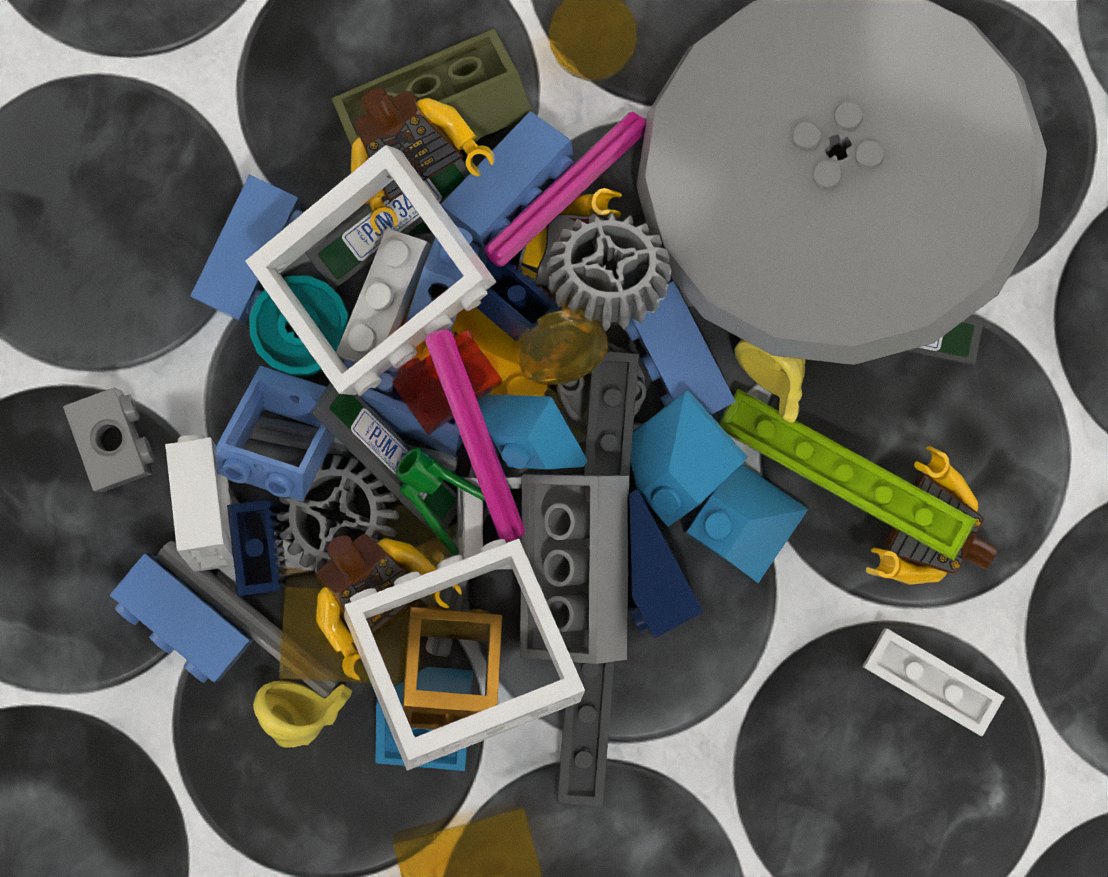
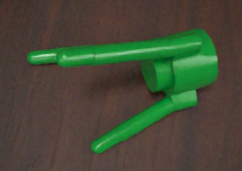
M420 448L411 449L402 458L396 469L397 478L404 482L399 492L411 500L449 552L456 556L459 554L458 547L420 497L419 493L432 494L439 488L443 479L476 498L485 501L480 487L444 468Z

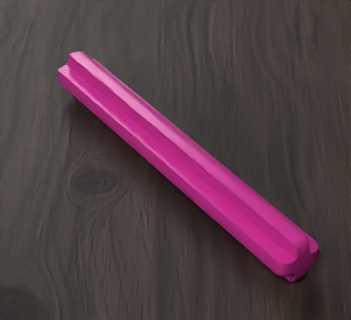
M629 112L485 246L484 250L487 259L498 267L508 263L645 134V119L635 112Z
M445 328L436 330L426 336L425 342L500 539H505L506 542L514 541L524 535V525L453 334Z

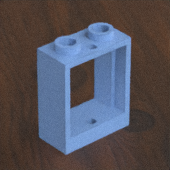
M259 366L216 445L217 474L223 475L236 483H247L268 490L278 497H290L303 502L335 439V436L311 413V410L327 387ZM264 410L319 427L299 467L243 449Z

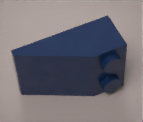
M638 489L629 494L628 553L630 597L634 605L628 608V612L641 634L649 631L650 635L656 638L703 613V610Z

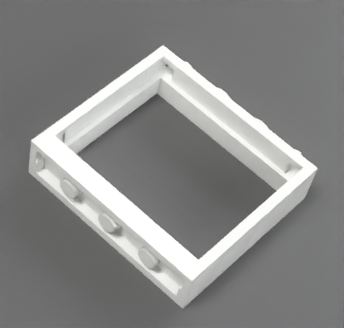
M388 145L381 148L245 261L338 393L347 395L358 394L361 396L369 388H376L382 381L379 377L392 365L394 368H398L410 361L417 354L415 347L424 341L428 334L445 328L448 330L453 325V322L450 320L464 308L466 311H469L480 305V300L488 294L486 290L496 283V280L402 151ZM395 180L464 277L352 367L347 369L280 273L391 181Z
M505 539L492 541L484 545L480 549L481 553L466 559H463L462 555L450 557L440 562L435 571L420 575L419 572L405 574L394 581V586L379 592L375 588L363 590L350 598V603L345 604V621L407 771L581 702L585 689L519 539L506 543ZM511 564L560 680L414 737L366 619Z

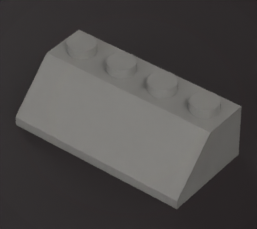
M522 474V523L525 533L521 537V544L572 661L599 664L627 660L629 476ZM521 590L520 658L552 660Z

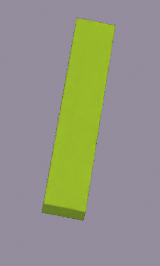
M737 389L733 396L736 402L728 405L718 422L730 437L955 561L975 526L976 519L796 420L793 423L787 422L779 415L778 410Z

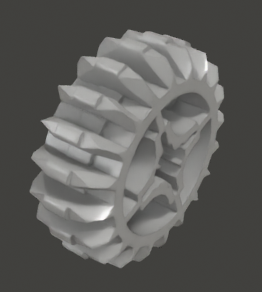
M613 211L607 217V220H600L593 213L589 218V224L576 219L572 230L563 229L559 235V242L553 243L550 249V260L547 261L548 287L550 293L556 294L555 301L558 304V308L568 307L570 319L583 315L587 328L594 321L602 322L605 332L610 327L611 322H618L623 330L629 325L630 318L642 324L646 318V312L655 314L659 308L660 300H664V297L667 296L668 282L671 279L672 270L669 265L668 249L661 248L662 241L660 240V235L649 236L647 223L634 227L631 215L623 222L616 221ZM594 253L592 256L583 258L588 254ZM643 278L635 286L623 291L624 287L635 284L636 279Z
M333 455L330 466L324 459L303 502L290 497H279L280 502L290 506L289 512L277 514L279 521L289 522L290 524L289 527L280 531V537L283 539L295 538L287 548V551L291 555L302 553L299 564L303 567L308 568L315 563V573H318V570L331 560L327 554V547L336 537L346 536L350 531L362 530L377 543L381 541L383 535L389 537L397 535V530L386 526L387 520L399 519L398 511L386 509V506L394 503L397 497L392 492L381 494L386 486L378 478L374 479L375 475L366 467L361 470V462L356 457H351L347 464H345L343 456ZM341 480L339 487H334L331 496L327 500L322 502L312 501L314 495L322 487L331 482ZM356 484L362 488L368 498L371 510L370 518L360 515L357 511L356 499L358 495L354 493ZM325 509L331 512L334 509L346 513V516L356 519V522L352 523L344 520L341 523L331 519V516L321 513V510ZM307 514L316 517L320 523L319 538L322 539L320 547L314 542L309 533Z

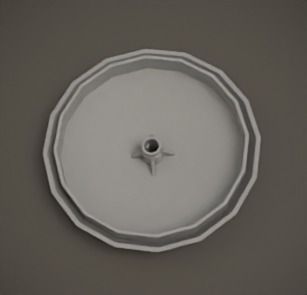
M756 0L744 6L686 50L648 111L636 187L645 221L649 228V236L660 235V240L662 241L661 248L668 249L672 280L704 319L773 356L855 365L933 344L999 295L1038 228L1047 150L1024 79L974 22L930 0ZM836 156H843L846 158L843 160H837Z

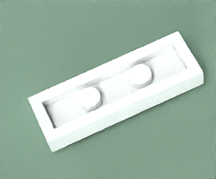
M386 228L336 351L340 358L357 363L400 328L432 247L427 241Z
M884 628L862 666L980 736H983L1005 698L887 628Z

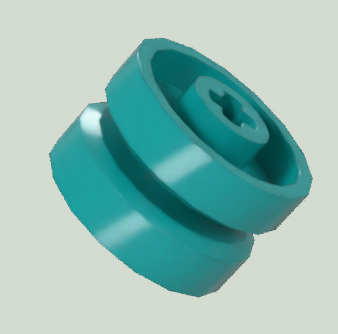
M287 276L283 278L336 352L351 317L345 301L326 282L311 276ZM264 290L256 298L249 316L250 337L257 353L278 372L300 379L318 378L325 375L270 295Z

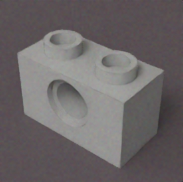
M111 388L63 406L93 491L105 492L152 474L149 463L154 462V455L145 436L139 438L134 421L139 420V414L130 394L124 396L122 390ZM116 426L122 433V443L116 450L107 451L102 443L103 434L108 428Z

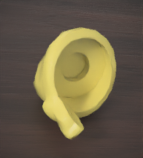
M741 339L734 349L739 365L759 386L780 398L779 415L787 422L793 423L797 419L799 413L798 402L803 394L801 385L805 374V359L773 356Z
M273 681L263 685L257 691L253 708L260 726L279 746L291 748L309 745L324 726L332 725L335 722L339 710L350 698L352 690L348 686L341 684L324 698L306 685L293 681Z

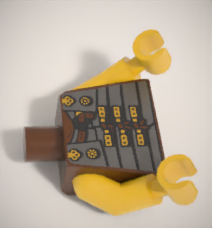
M374 88L368 91L361 99V106L367 114L359 118L355 123L360 137L352 144L351 173L385 145L401 150L423 181L463 158L461 149H464L468 155L466 167L472 175L481 176L482 174L473 163L472 158L474 155L483 154L492 166L495 162L493 151L487 146H478L475 143L476 135L452 106L430 98L420 100L411 91H403L390 99L383 88ZM395 180L391 181L365 203L370 204L372 209L370 214L371 227L379 234L381 232L375 223V218L381 212L391 214L393 223L397 227L398 219L395 211L391 207L386 206L382 200L386 195L389 202L404 194Z
M931 446L926 447L932 455L930 463L926 466L916 461L914 467L931 476V478L926 475L918 476L914 486L977 520L955 561L893 527L883 548H873L871 552L877 553L880 556V564L876 569L866 567L868 574L890 578L907 585L940 582L946 574L956 575L964 560L985 571L991 565L998 547L976 536L984 520V517L977 512L978 501L963 476L949 464L948 456L942 451Z
M367 534L359 536L355 541H352L348 536H339L333 539L327 547V554L331 560L318 570L316 576L321 587L320 592L317 594L316 622L335 652L341 651L344 655L342 661L344 673L356 680H360V678L354 671V663L361 657L352 644L354 640L344 618L345 604L350 603V598L363 590L375 588L379 592L394 586L396 579L405 574L419 572L420 575H424L437 570L411 544L388 538L376 543ZM458 584L452 586L460 595L462 594ZM440 591L431 594L432 598L440 606L450 608L440 599ZM414 601L367 618L366 620L372 635H375Z

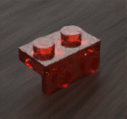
M468 329L461 334H458L456 331L452 332L478 401L503 384L502 378L478 347L474 336ZM431 355L422 361L419 358L412 359L397 371L398 377L392 381V384L427 435H430L454 418Z

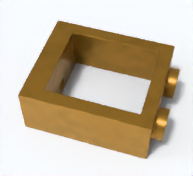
M433 605L422 608L411 607L402 708L411 728L435 730L498 705L502 615L490 614L481 609L463 612L445 610L442 607ZM420 636L488 642L485 696L416 690Z

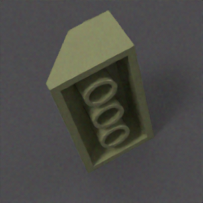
M495 28L332 98L351 147L353 142L360 137L355 123L359 118L367 114L361 106V99L368 91L374 88H383L390 99L403 91H411L420 100L430 98L454 107L476 135L475 142L481 137L502 128L517 125L530 111L533 112L520 76Z

